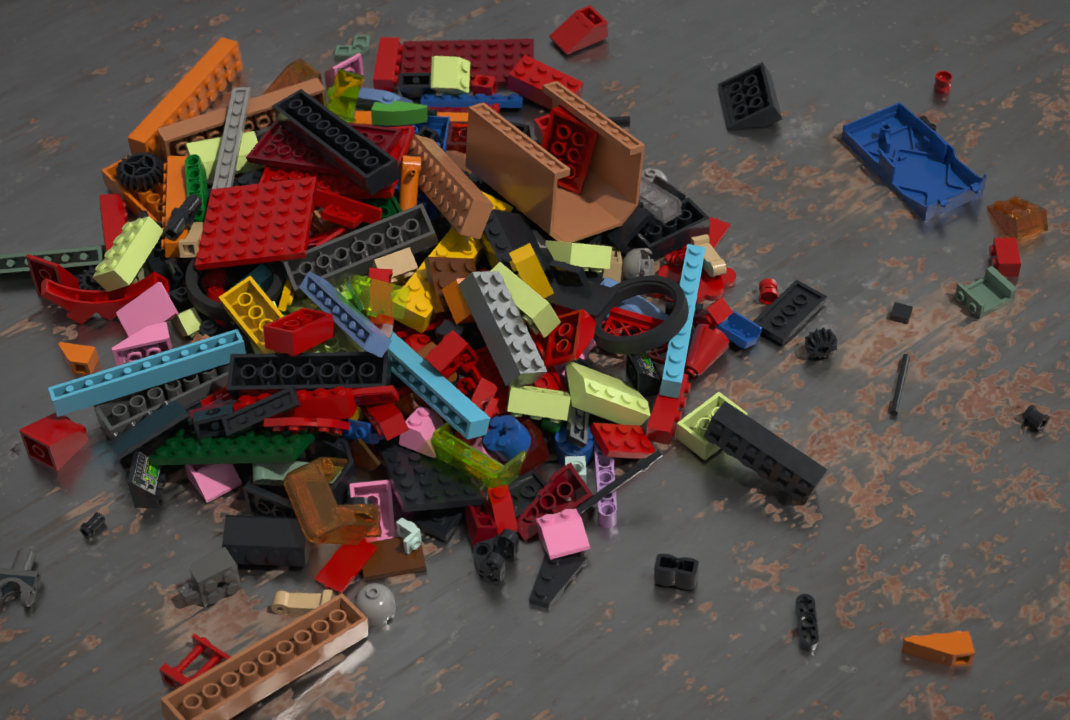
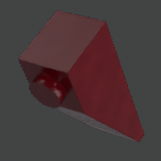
M480 490L483 496L482 505L464 507L467 532L472 547L478 542L495 538L498 529L483 490Z

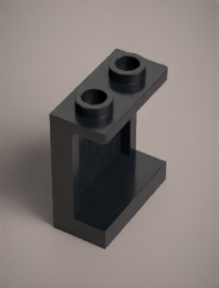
M640 201L623 225L603 232L625 254L632 250L627 244L648 222H651L653 225L657 223L652 218L654 215L647 208L645 210L642 209L644 205Z

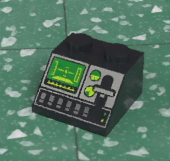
M645 352L626 354V374L632 386L644 398L657 395L662 383V376L657 374L654 360L651 361L648 353Z
M134 451L128 479L134 507L159 508L160 500L164 499L163 485L167 484V473L164 472L162 465H151L150 457L139 451Z

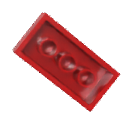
M524 55L509 73L506 89L552 110L553 99L542 92L543 85L558 81L578 97H581L584 82Z

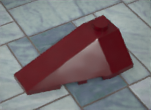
M571 462L550 477L549 482L539 491L538 496L517 519L518 532L525 542L539 534L536 518L543 517L546 514L560 513L566 509H575L593 496Z

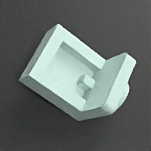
M401 517L396 522L398 535L404 539L405 553L410 554L420 546L422 542L421 532L413 522H408Z

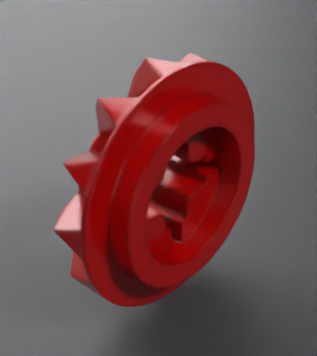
M677 250L666 254L665 261L670 264L684 263L686 250Z

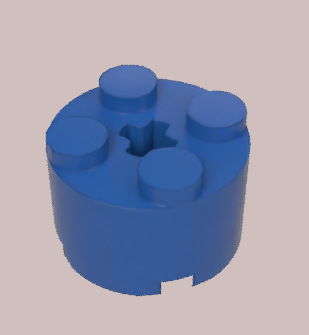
M511 415L495 416L491 419L490 428L483 438V443L504 462H514L520 454L523 456L531 444V436L528 430Z
M567 424L562 426L555 435V449L558 462L565 466V457L585 456L586 466H588L595 457V437L590 428L588 427L587 445L581 449L566 441Z

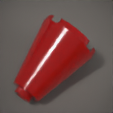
M708 324L697 325L687 352L684 373L689 374L690 378L699 377L728 350L730 346L728 343L730 341L719 329L715 328L712 330L708 328Z

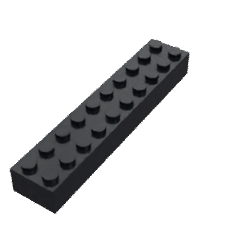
M300 89L272 105L280 125L370 195L379 192L402 177L397 160L304 90Z

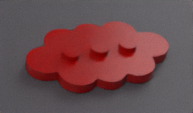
M684 263L677 266L672 264L664 265L659 268L658 276L672 279L680 285ZM702 267L696 303L700 304L705 299L715 301L723 297L724 289L732 287L736 282L735 271L726 267L725 275L710 277ZM647 294L653 298H664L665 302H674L673 299L663 294Z

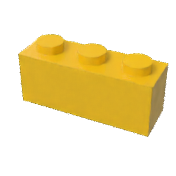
M530 243L509 253L512 261L509 263L513 271H518L519 273L516 276L543 298L554 294Z

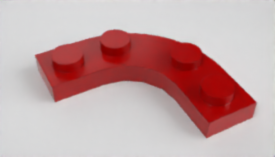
M265 418L264 427L272 428L273 432H284V428H288V431H300L301 428H317V432L342 434V430H350V422L326 418Z

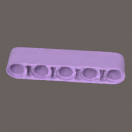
M596 441L594 449L596 490L598 492L615 480L613 457H606ZM616 489L597 502L598 522L603 528H612L617 523Z

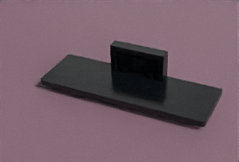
M552 260L549 264L552 272L547 274L546 277L554 294L544 299L550 305L570 311L584 309L593 318H599L618 294V290L588 281L584 269L580 266Z

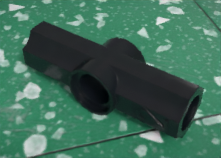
M190 194L179 208L172 210L171 220L163 229L164 236L169 240L175 241L186 226L191 227L193 225L195 214L202 205V201L197 195Z

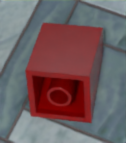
M56 412L19 430L27 455L57 472L89 441L87 429L82 424L71 421L67 416L57 417Z

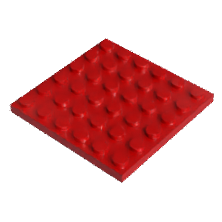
M317 177L211 189L201 241L199 243V251L195 261L196 269L203 270L305 258L314 210V193L318 186Z

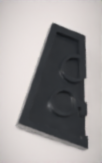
M545 553L529 597V604L550 608L563 593L566 585L576 577V573L587 564V558L569 554L550 559L548 554Z

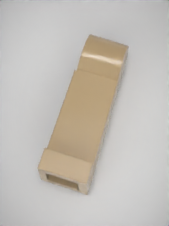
M204 222L193 223L186 239L179 240L181 258L197 256Z
M708 235L691 237V245L706 247L702 267L710 277L725 275L727 271L725 261L720 258L709 243L710 238Z
M324 590L323 593L277 591L274 594L271 609L276 614L302 617L333 599V591Z

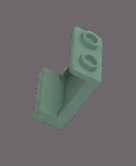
M990 266L986 269L985 277L967 286H964L962 283L957 284L955 297L972 314L981 319L1013 302L1017 288L993 266Z

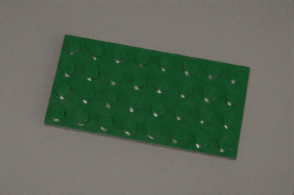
M192 420L185 422L170 439L166 440L149 458L151 465L294 462L321 432H317V428H301L300 431H288V428H284V432H273L272 428L255 426L233 437H228L225 433L198 440Z

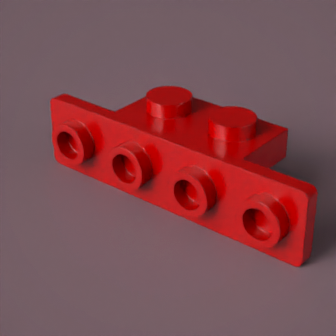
M319 188L315 190L314 205L324 209L321 212V219L343 225L349 229H355L362 221L373 224L381 220V208Z
M480 378L471 401L491 419L495 416L498 409L496 407L498 400L494 398L498 386L484 378ZM456 431L450 444V449L463 456H468L475 439L479 437L466 439Z

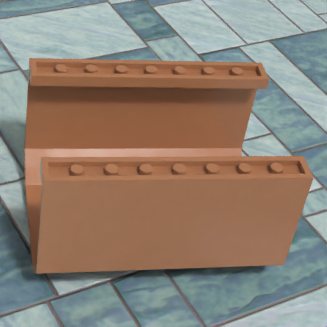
M558 81L545 84L542 87V92L553 99L552 109L559 105L563 106L599 133L580 195L557 185V179L570 175L569 167L484 102L468 108L465 167L558 242L572 243L619 227L624 224L638 206L645 144Z

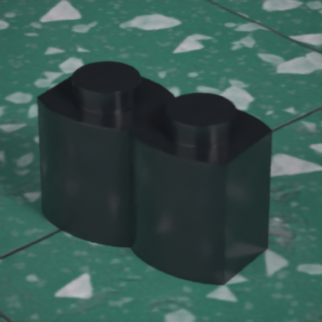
M658 554L654 566V582L663 586L675 585L687 590L696 589L699 561L689 557L677 558L670 554Z

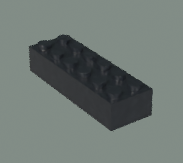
M724 401L713 415L703 436L711 444L717 445L727 455L733 456L742 465L749 467L761 478L767 479L777 489L783 490L795 501L803 505L809 500L828 470L727 401Z

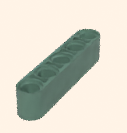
M296 461L252 463L253 483L258 485L330 489L346 466Z

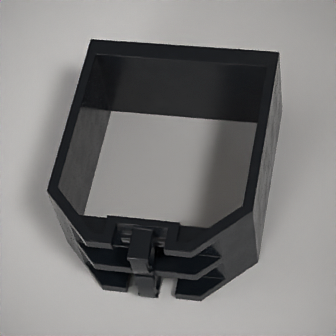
M322 432L295 461L308 458L316 461V463L339 464L346 467L314 510L270 492L274 487L273 485L254 484L253 476L243 487L250 514L254 516L309 518V539L316 542L319 541L345 506L346 501L350 499V484L357 483L354 460L348 442L341 438L336 440V437L331 434L321 439L319 436Z

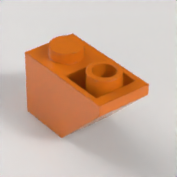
M59 342L58 345L62 358L73 374L87 376L93 373L99 361L96 347Z

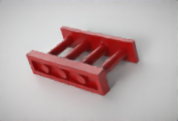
M194 633L191 636L194 649L176 667H170L164 663L159 668L162 681L176 690L214 668L217 663L221 664L231 658V656L212 645L207 638H201ZM201 653L210 658L193 677L188 678L182 674Z

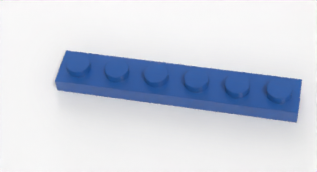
M428 93L421 98V105H427V107H470L483 102L489 105L499 103L500 108H522L523 96L518 94H510L509 96H502V94H493L492 96H485V94H476L475 96H468V94H459L458 96L442 94L441 96H435V94Z

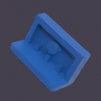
M734 310L726 321L716 325V328L723 332L729 340L736 343V346L744 349L757 344L762 331L761 326Z
M348 418L341 419V421L350 422V430H342V438L368 444H377L379 440L384 439V436H379L370 423Z

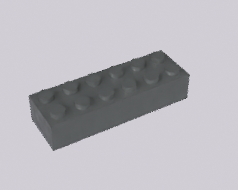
M499 271L471 272L458 286L505 385L513 386L535 383L548 371Z

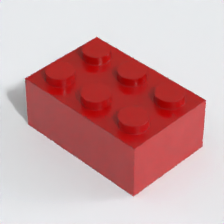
M302 308L263 326L265 348L274 350L276 353L298 356L305 350H310L318 344L326 343L328 339L335 337L333 314Z

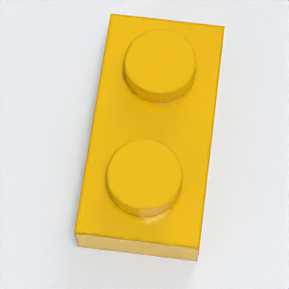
M286 280L278 307L281 311H286L287 305L291 306L295 291L289 280Z

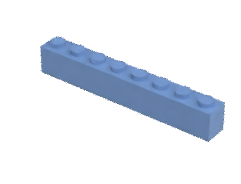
M308 272L299 288L324 312L333 314V321L362 349L382 358L392 340L327 280Z

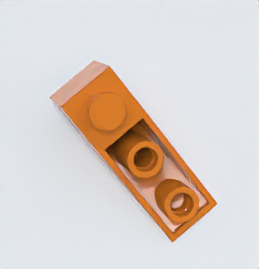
M953 631L943 634L933 633L924 636L912 635L905 637L902 645V653L948 667L972 665L975 655L969 631Z

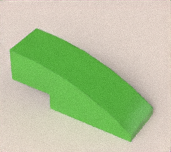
M393 101L392 104L375 102L371 109L372 124L399 126L427 122V105Z

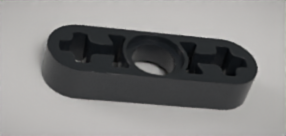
M801 594L796 598L795 602L798 641L802 650L812 652L817 649L819 643L815 600L809 594ZM802 603H806V605L808 606L807 611L805 612L804 605ZM804 619H809L813 622V624L810 626H805L801 623V621ZM809 633L812 643H808L806 640V636Z

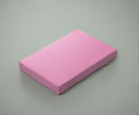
M158 282L117 311L116 314L128 337L146 326L163 322L167 323L177 316L178 312L163 284Z

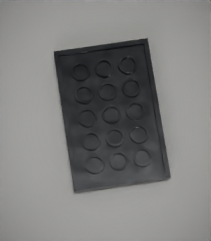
M400 435L388 441L384 438L379 440V443L374 444L403 512L483 504V496L470 470L466 467L463 455L450 449L452 440L435 458L399 445Z

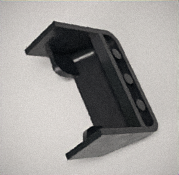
M179 287L168 293L178 313L194 307L189 300L186 287ZM196 309L204 321L199 326L202 336L207 334L209 337H213L233 330V325L230 321H221L208 317Z

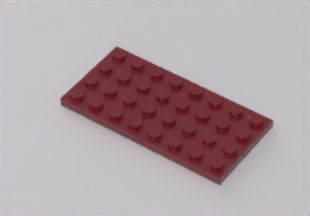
M534 39L403 41L401 73H431L433 56L460 57L470 62L469 87L471 82L475 80L476 75L496 77L497 87H507L509 73L522 57L527 55L534 59Z
M277 119L246 156L248 163L346 176L280 125ZM347 122L388 154L403 136L401 129Z

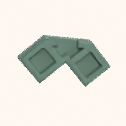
M354 35L353 45H336L335 60H347L358 53L363 54L367 52L370 48V35Z

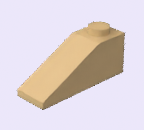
M609 246L612 247L610 269H602L601 277L604 279L608 277L621 282V251L617 246Z

